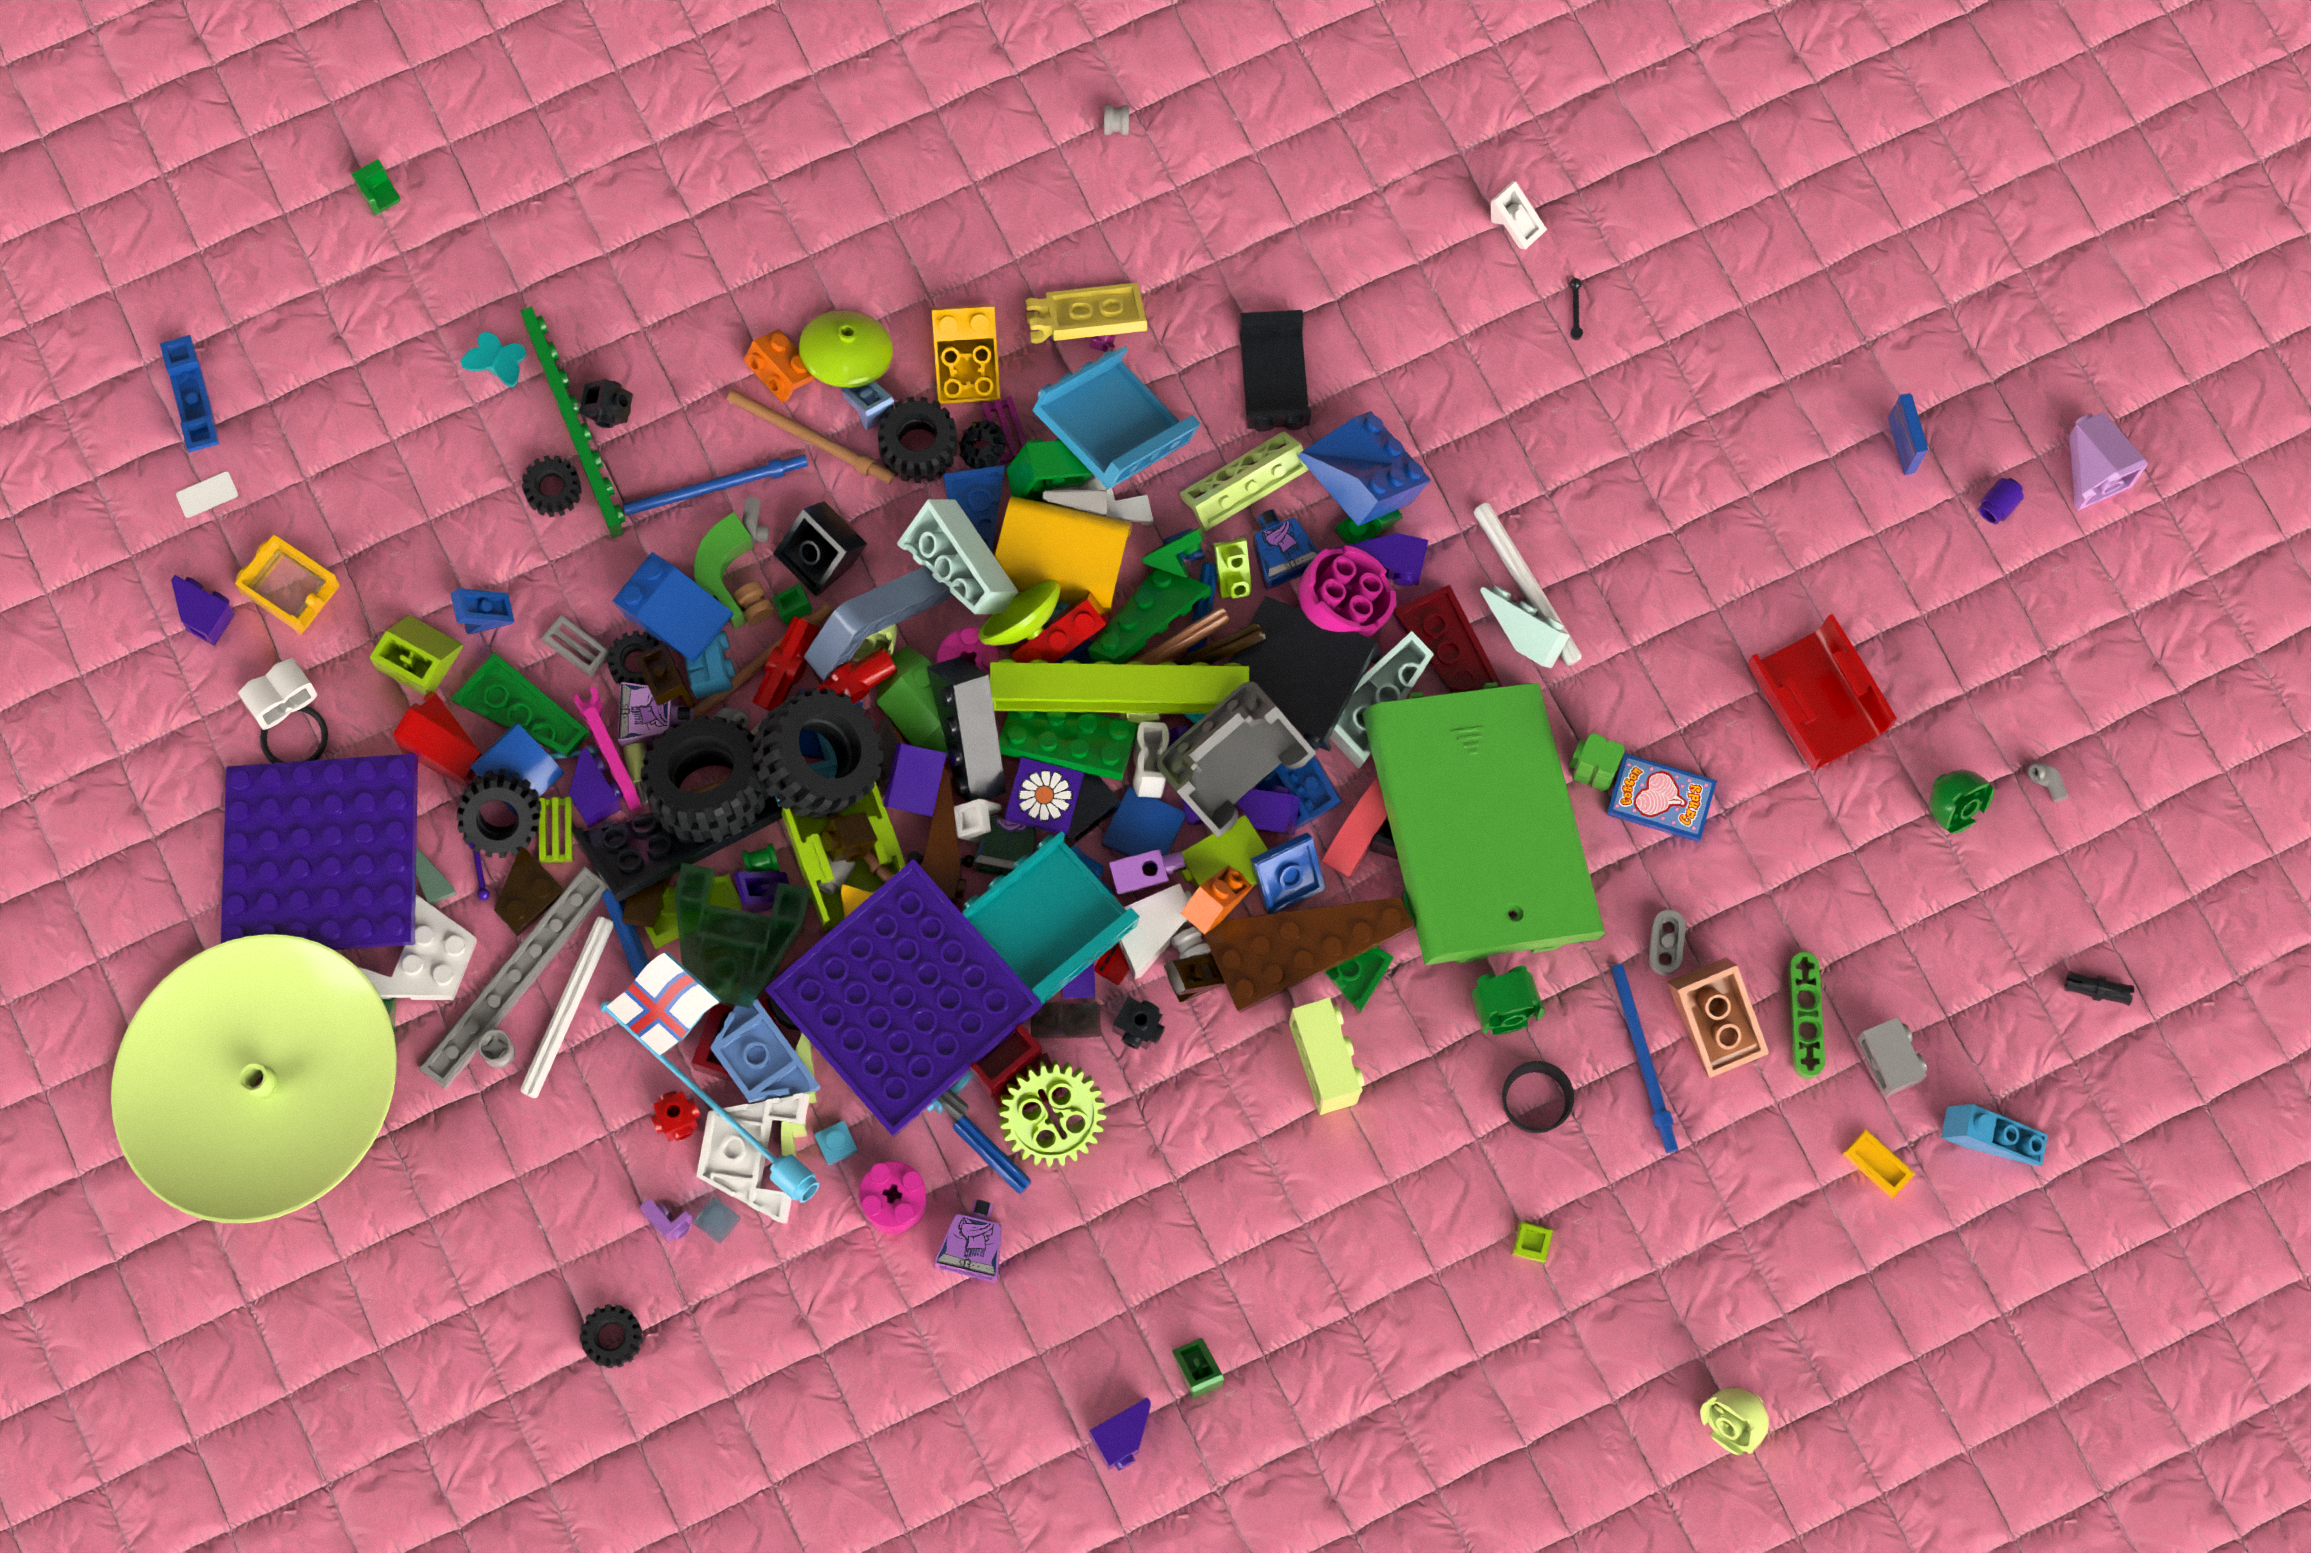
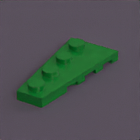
M1154 568L1089 647L1090 658L1098 661H1109L1113 664H1123L1147 645L1146 640L1152 635H1160L1169 628L1168 623L1178 615L1183 617L1190 612L1192 605L1199 599L1204 601L1212 595L1211 586L1189 577H1181Z
M493 653L451 698L454 704L507 729L518 723L538 744L568 758L590 735L584 726L496 653Z

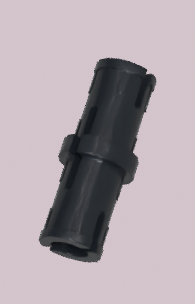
M2069 971L2066 981H2068V984L2064 986V990L2067 992L2071 991L2092 996V999L2096 1001L2105 999L2128 1006L2132 1002L2133 995L2130 994L2134 993L2133 985L2108 981L2105 976L2101 975L2095 978L2074 973L2073 971Z

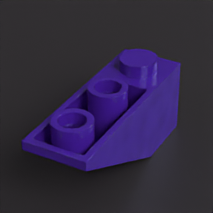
M1396 533L1346 546L1361 549L1377 559L1387 570L1385 573L1387 579H1391L1401 586H1411L1412 584H1419L1429 540Z

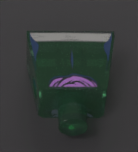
M990 816L991 832L982 835L972 862L973 872L994 876L1002 874L1005 877L1014 870L1012 866L1018 859L1026 854L1030 857L1035 853V828L1005 821V817Z

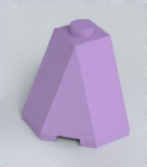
M2105 412L2096 416L2090 413L2079 418L2069 435L2074 505L2077 511L2133 487L2148 465L2144 457Z

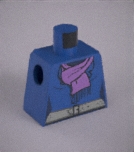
M1273 509L1261 513L1257 519L1263 530L1254 534L1253 547L1263 584L1267 591L1301 577L1308 565L1320 552L1295 518H1290L1280 523Z

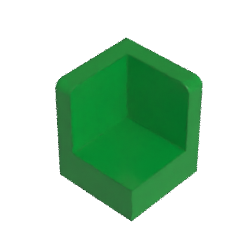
M379 159L351 174L357 189L374 215L400 202V196L389 181Z

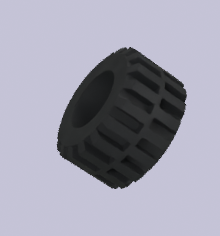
M908 397L907 403L903 404L901 400L896 402L894 410L889 407L885 411L886 418H881L879 422L878 442L880 456H882L885 467H890V471L895 473V477L900 473L901 479L906 482L910 478H914L915 483H922V478H927L928 482L935 480V474L938 473L941 477L946 473L945 466L951 468L954 463L953 456L957 455L955 422L953 418H950V412L946 407L940 409L939 402L934 400L930 404L927 397H921L920 401H914V397ZM915 429L929 431L936 437L935 442L929 448L922 451L909 450L901 445L900 440L907 432Z
M499 769L498 774H493L492 770L485 771L484 777L480 775L474 777L472 784L468 783L463 795H461L457 811L459 833H464L463 840L466 844L473 843L472 850L479 853L483 849L486 851L485 856L492 858L493 853H499V858H506L507 852L510 851L512 855H516L520 852V847L527 848L530 845L531 838H534L537 833L541 816V801L537 800L538 793L536 789H530L531 782L526 778L523 781L519 780L520 774L514 771L512 776L506 775L505 769ZM502 800L508 802L516 809L518 819L509 826H493L484 820L480 813V808L489 801Z

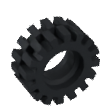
M549 455L544 456L545 461L540 462L537 458L534 460L535 466L528 465L526 468L527 474H523L522 477L524 482L522 489L526 500L534 511L537 509L540 515L544 516L545 512L548 513L549 517H555L554 512H559L560 516L565 515L564 510L566 508L569 511L573 510V503L579 502V494L582 493L577 471L567 459L561 461L560 456L555 455L554 460H550ZM556 476L563 480L564 487L558 495L546 496L540 491L541 482L547 477Z
M633 631L632 636H628L626 632L622 634L623 639L619 640L616 638L613 641L615 646H610L608 650L609 657L607 656V663L610 673L616 684L619 683L620 685L622 682L648 686L642 671H629L625 667V660L632 652H645L659 645L658 639L654 636L651 638L647 632L639 635L638 631Z
M607 1304L604 1308H595V1312L592 1315L588 1314L585 1317L586 1322L580 1328L582 1331L580 1341L584 1352L591 1360L599 1366H606V1368H613V1366H618L619 1368L624 1366L623 1363L627 1361L630 1363L634 1360L633 1356L641 1350L639 1347L640 1343H643V1337L641 1333L642 1328L632 1312L620 1305L614 1307L611 1304ZM608 1324H617L624 1330L623 1342L614 1349L604 1348L599 1342V1333Z

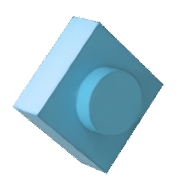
M841 1121L814 1134L828 1166L858 1153L845 1121Z

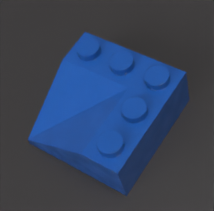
M1372 411L1352 418L1298 455L1300 460L1357 526L1410 505L1431 481L1425 474L1422 466L1412 459L1405 451L1402 443L1392 436L1383 425L1382 420L1375 416Z

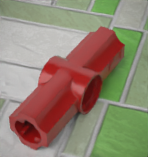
M793 617L780 646H776L768 657L765 666L766 674L752 701L754 704L771 711L786 700L792 685H796L804 674L807 665L804 655L817 637L820 628L801 618Z
M881 647L855 664L847 663L837 668L830 674L827 681L815 688L820 691L824 688L836 691V696L843 693L851 697L850 702L855 704L869 693L870 688L896 673L897 668L887 651Z

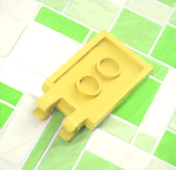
M1138 282L1046 292V298L1044 299L1029 298L1025 300L1027 311L1036 310L1026 313L1027 322L1030 324L1031 330L1039 329V331L1030 332L1031 342L1035 344L1044 342L1051 335H1053L1054 341L1147 331V321Z

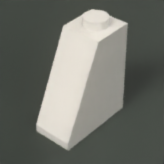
M1180 883L1124 907L1126 910L1132 908L1140 916L1137 927L1118 942L1134 979L1141 977L1171 944V939L1181 933L1190 923L1181 914V911L1192 895L1189 890L1184 892Z

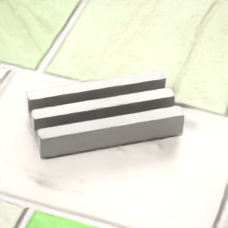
M560 615L541 637L543 643L590 678L595 675L597 668L600 669L607 656L609 657L606 647L563 615ZM560 626H564L566 629H568L570 632H572L574 635H576L578 638H580L594 650L599 652V655L595 657L593 654H591L589 651H587L585 648H583L581 645H579L565 633L560 631ZM555 635L590 661L591 664L588 666L551 637Z

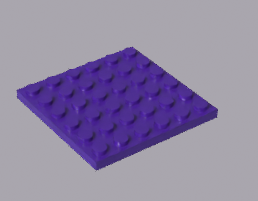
M412 753L226 767L221 944L247 936L272 934L305 938L333 950L415 945L418 756Z
M914 859L765 988L767 993L893 1137L899 1134L970 1071L969 1065L974 1061L977 1064L1015 1031V1027L1018 1024H1024L1043 1007V1004Z

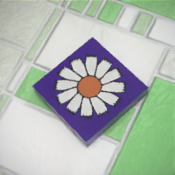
M1021 757L1005 821L1054 833L1062 831L1068 836L1084 772Z

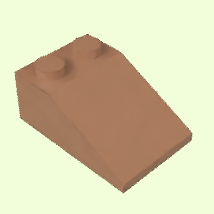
M1726 957L1667 981L1677 1011L1708 1078L1769 1054L1737 964Z

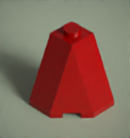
M430 691L424 696L423 700L426 701L424 704L414 703L409 707L392 736L402 754L415 753L418 756V763L466 787L468 783L472 784L473 778L477 776L470 766L482 754L437 693Z

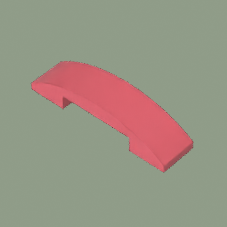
M1378 776L1354 807L1322 860V863L1350 879L1366 856L1367 849L1372 843L1374 836L1379 833L1388 820Z

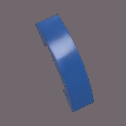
M191 335L160 343L166 370L170 376L181 419L180 425L188 453L218 445L219 438L213 410Z

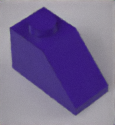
M1148 1397L1089 1430V1436L1108 1470L1116 1466L1117 1470L1120 1471L1136 1461L1133 1456L1139 1452L1151 1408V1402Z

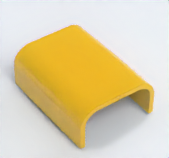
M1011 496L994 557L1010 578L1018 593L1039 582L1054 579L1060 585L1058 602L1071 605L1090 591L1109 618H1111L1113 595L1127 537H1131L1132 522Z

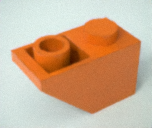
M1228 865L1199 886L1181 911V914L1205 935L1220 924L1253 886L1245 879L1241 872L1234 870Z

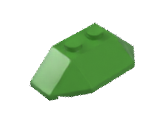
M907 645L891 657L897 672L879 683L876 704L910 745L946 753V757H949L926 668L931 666L932 663L925 656Z

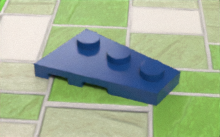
M1005 465L943 474L946 498L957 501L992 552Z

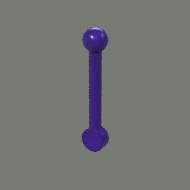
M470 842L468 845L472 849L473 843ZM473 850L479 885L477 897L485 901L489 898L490 892L485 887L480 851L477 853Z

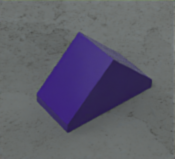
M736 872L734 874L745 916L790 905L794 902L786 872Z

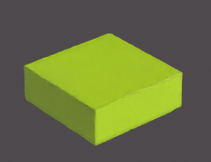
M1521 1221L1512 1255L1545 1263L1553 1229Z

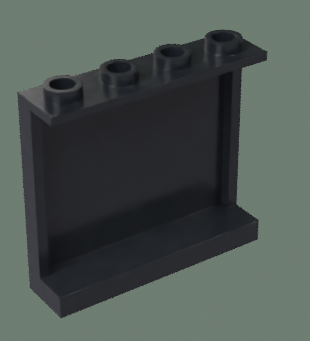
M1265 595L1249 626L1259 623L1264 630L1266 638L1234 653L1228 663L1249 666V682L1258 684L1314 750L1322 748L1330 752L1332 747L1328 739L1369 663L1376 664L1382 655L1377 641L1353 631L1335 632L1322 629L1311 622L1303 610Z

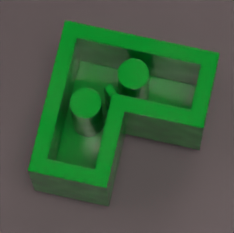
M1033 439L1026 442L1006 469L1012 496L1043 502L1042 493L1044 491H1050L1054 488L1083 486L1093 474L1060 439L1046 442L1042 439Z

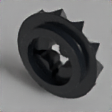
M983 419V421L972 422L968 429L962 430L964 435L962 440L958 442L961 450L959 455L963 458L966 465L973 469L993 467L1000 461L1005 451L1006 440L1002 429L997 424ZM981 438L991 444V446L981 447L980 452L978 448L973 446V443L980 442Z

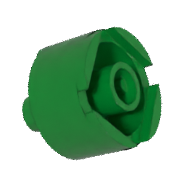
M1526 966L1514 967L1508 973L1495 976V974L1483 975L1476 980L1478 986L1471 992V998L1482 1031L1487 1034L1488 1029H1492L1493 1035L1515 1032L1527 1027L1528 1019L1535 1016L1536 1021H1538L1545 1014L1534 977L1527 971Z

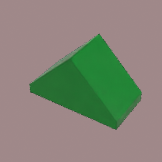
M1203 1338L1172 1350L1191 1399L1223 1386V1375Z

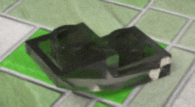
M1063 1002L1044 1003L1043 1007L1031 1017V1036L1037 1038L1101 1037L1100 1004L1097 1002L1064 1004Z

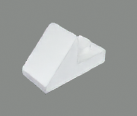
M1512 181L1491 200L1492 223L1504 224L1520 249H1527L1547 230L1516 181Z

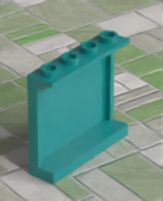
M1062 831L1055 837L1048 835L1037 846L1038 851L1030 857L1027 854L1022 856L1012 866L1014 869L1005 877L1002 874L996 877L988 885L989 890L981 897L977 894L974 895L963 906V915L1042 1004L1135 929L1140 918L1132 908L1126 910L1064 842L1065 834Z

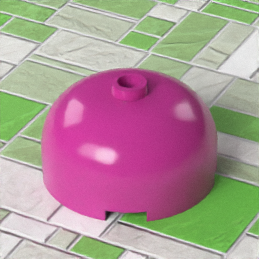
M1345 545L1342 549H1324L1308 565L1300 580L1299 601L1307 618L1316 626L1335 632L1353 631L1370 637L1385 624L1394 612L1396 591L1391 589L1385 576L1387 570L1377 559L1361 549Z

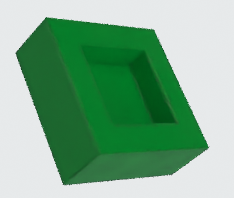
M801 583L772 597L785 625L791 623L794 616L801 618L813 611Z

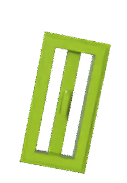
M539 798V801H541L539 821L540 863L573 862V810L571 798ZM547 807H552V855H547ZM559 807H565L564 855H559Z

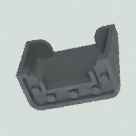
M1246 682L1235 689L1160 755L1157 767L1181 798L1219 838L1236 823L1238 811L1233 805L1279 764L1283 763L1288 769L1300 768L1306 765L1317 753L1258 684Z

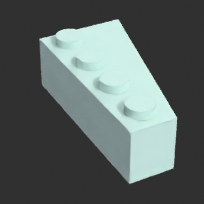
M928 499L897 542L899 547L903 550H909L914 555L913 559L919 565H925L933 572L932 576L938 582H944L949 586L950 592L974 614H1002L1018 593V590L956 500Z
M1412 631L1362 676L1329 737L1358 769L1371 753L1362 714L1371 705L1404 700L1434 655Z

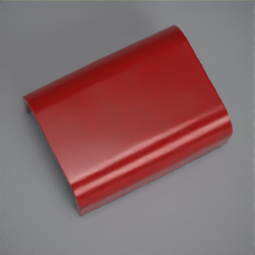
M1833 614L1827 616L1823 625L1810 635L1762 660L1756 653L1751 656L1747 664L1811 770L1819 769L1876 739L1888 731L1897 720L1864 662Z

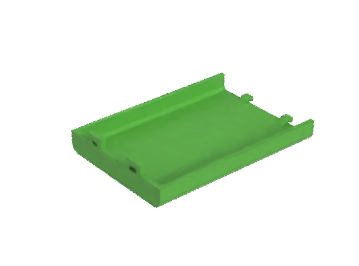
M1497 682L1486 683L1483 685V690L1423 697V692L1410 693V699L1371 705L1362 714L1425 965L1456 961V964L1485 960L1488 956L1531 950V953L1557 950L1566 944L1599 940L1605 934L1542 691L1538 683L1498 687ZM1510 910L1514 911L1516 918H1511L1508 912Z

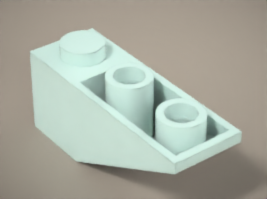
M1496 585L1493 589L1482 587L1480 592L1515 650L1541 666L1552 668L1570 637L1568 633L1562 630L1564 625L1549 616L1545 620L1535 615L1538 609L1524 601H1521L1519 605L1511 601L1509 598L1512 594Z

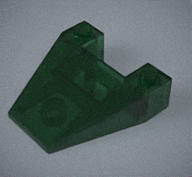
M682 863L675 890L682 965L722 1000L721 1003L751 1008L803 933L811 902V889L778 882L771 916L710 904L715 884L714 869Z

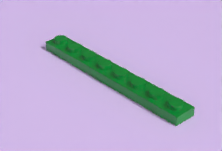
M532 306L523 309L520 312L610 535L612 538L623 535L621 523L626 522L619 504L614 506L612 504L610 496L615 494L609 478L601 477L599 469L604 466L597 449L590 450L588 441L593 439L586 422L580 424L576 416L580 414L575 395L569 397L565 388L569 387L570 383L564 368L558 370L554 361L558 360L559 356L554 343H547L543 334L548 333L542 315L536 317Z

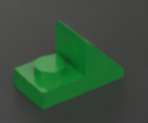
M1395 510L1360 526H1357L1349 516L1335 527L1334 532L1346 545L1377 538L1403 518V515L1399 510Z
M1199 526L1152 550L1141 559L1145 565L1187 578L1190 575V571L1180 553L1184 552L1185 556L1201 549L1200 542L1206 538L1202 527Z

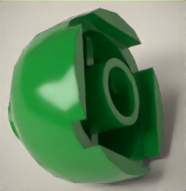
M1965 769L1952 771L1948 774L1940 775L1934 781L1929 807L1938 824L1951 834H1956L1964 831L1976 822L1971 817L1978 810L1984 813L1988 809L1995 790L1984 777L1976 772Z

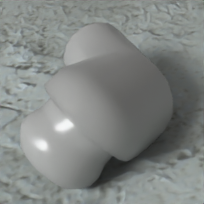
M749 497L745 500L742 521L753 543H766L769 540V528L765 525L759 526L758 523L761 502L758 498Z
M2040 762L2033 763L2028 767L2027 774L2030 780L2047 787L2053 802H2060L2068 798L2061 775L2056 768Z

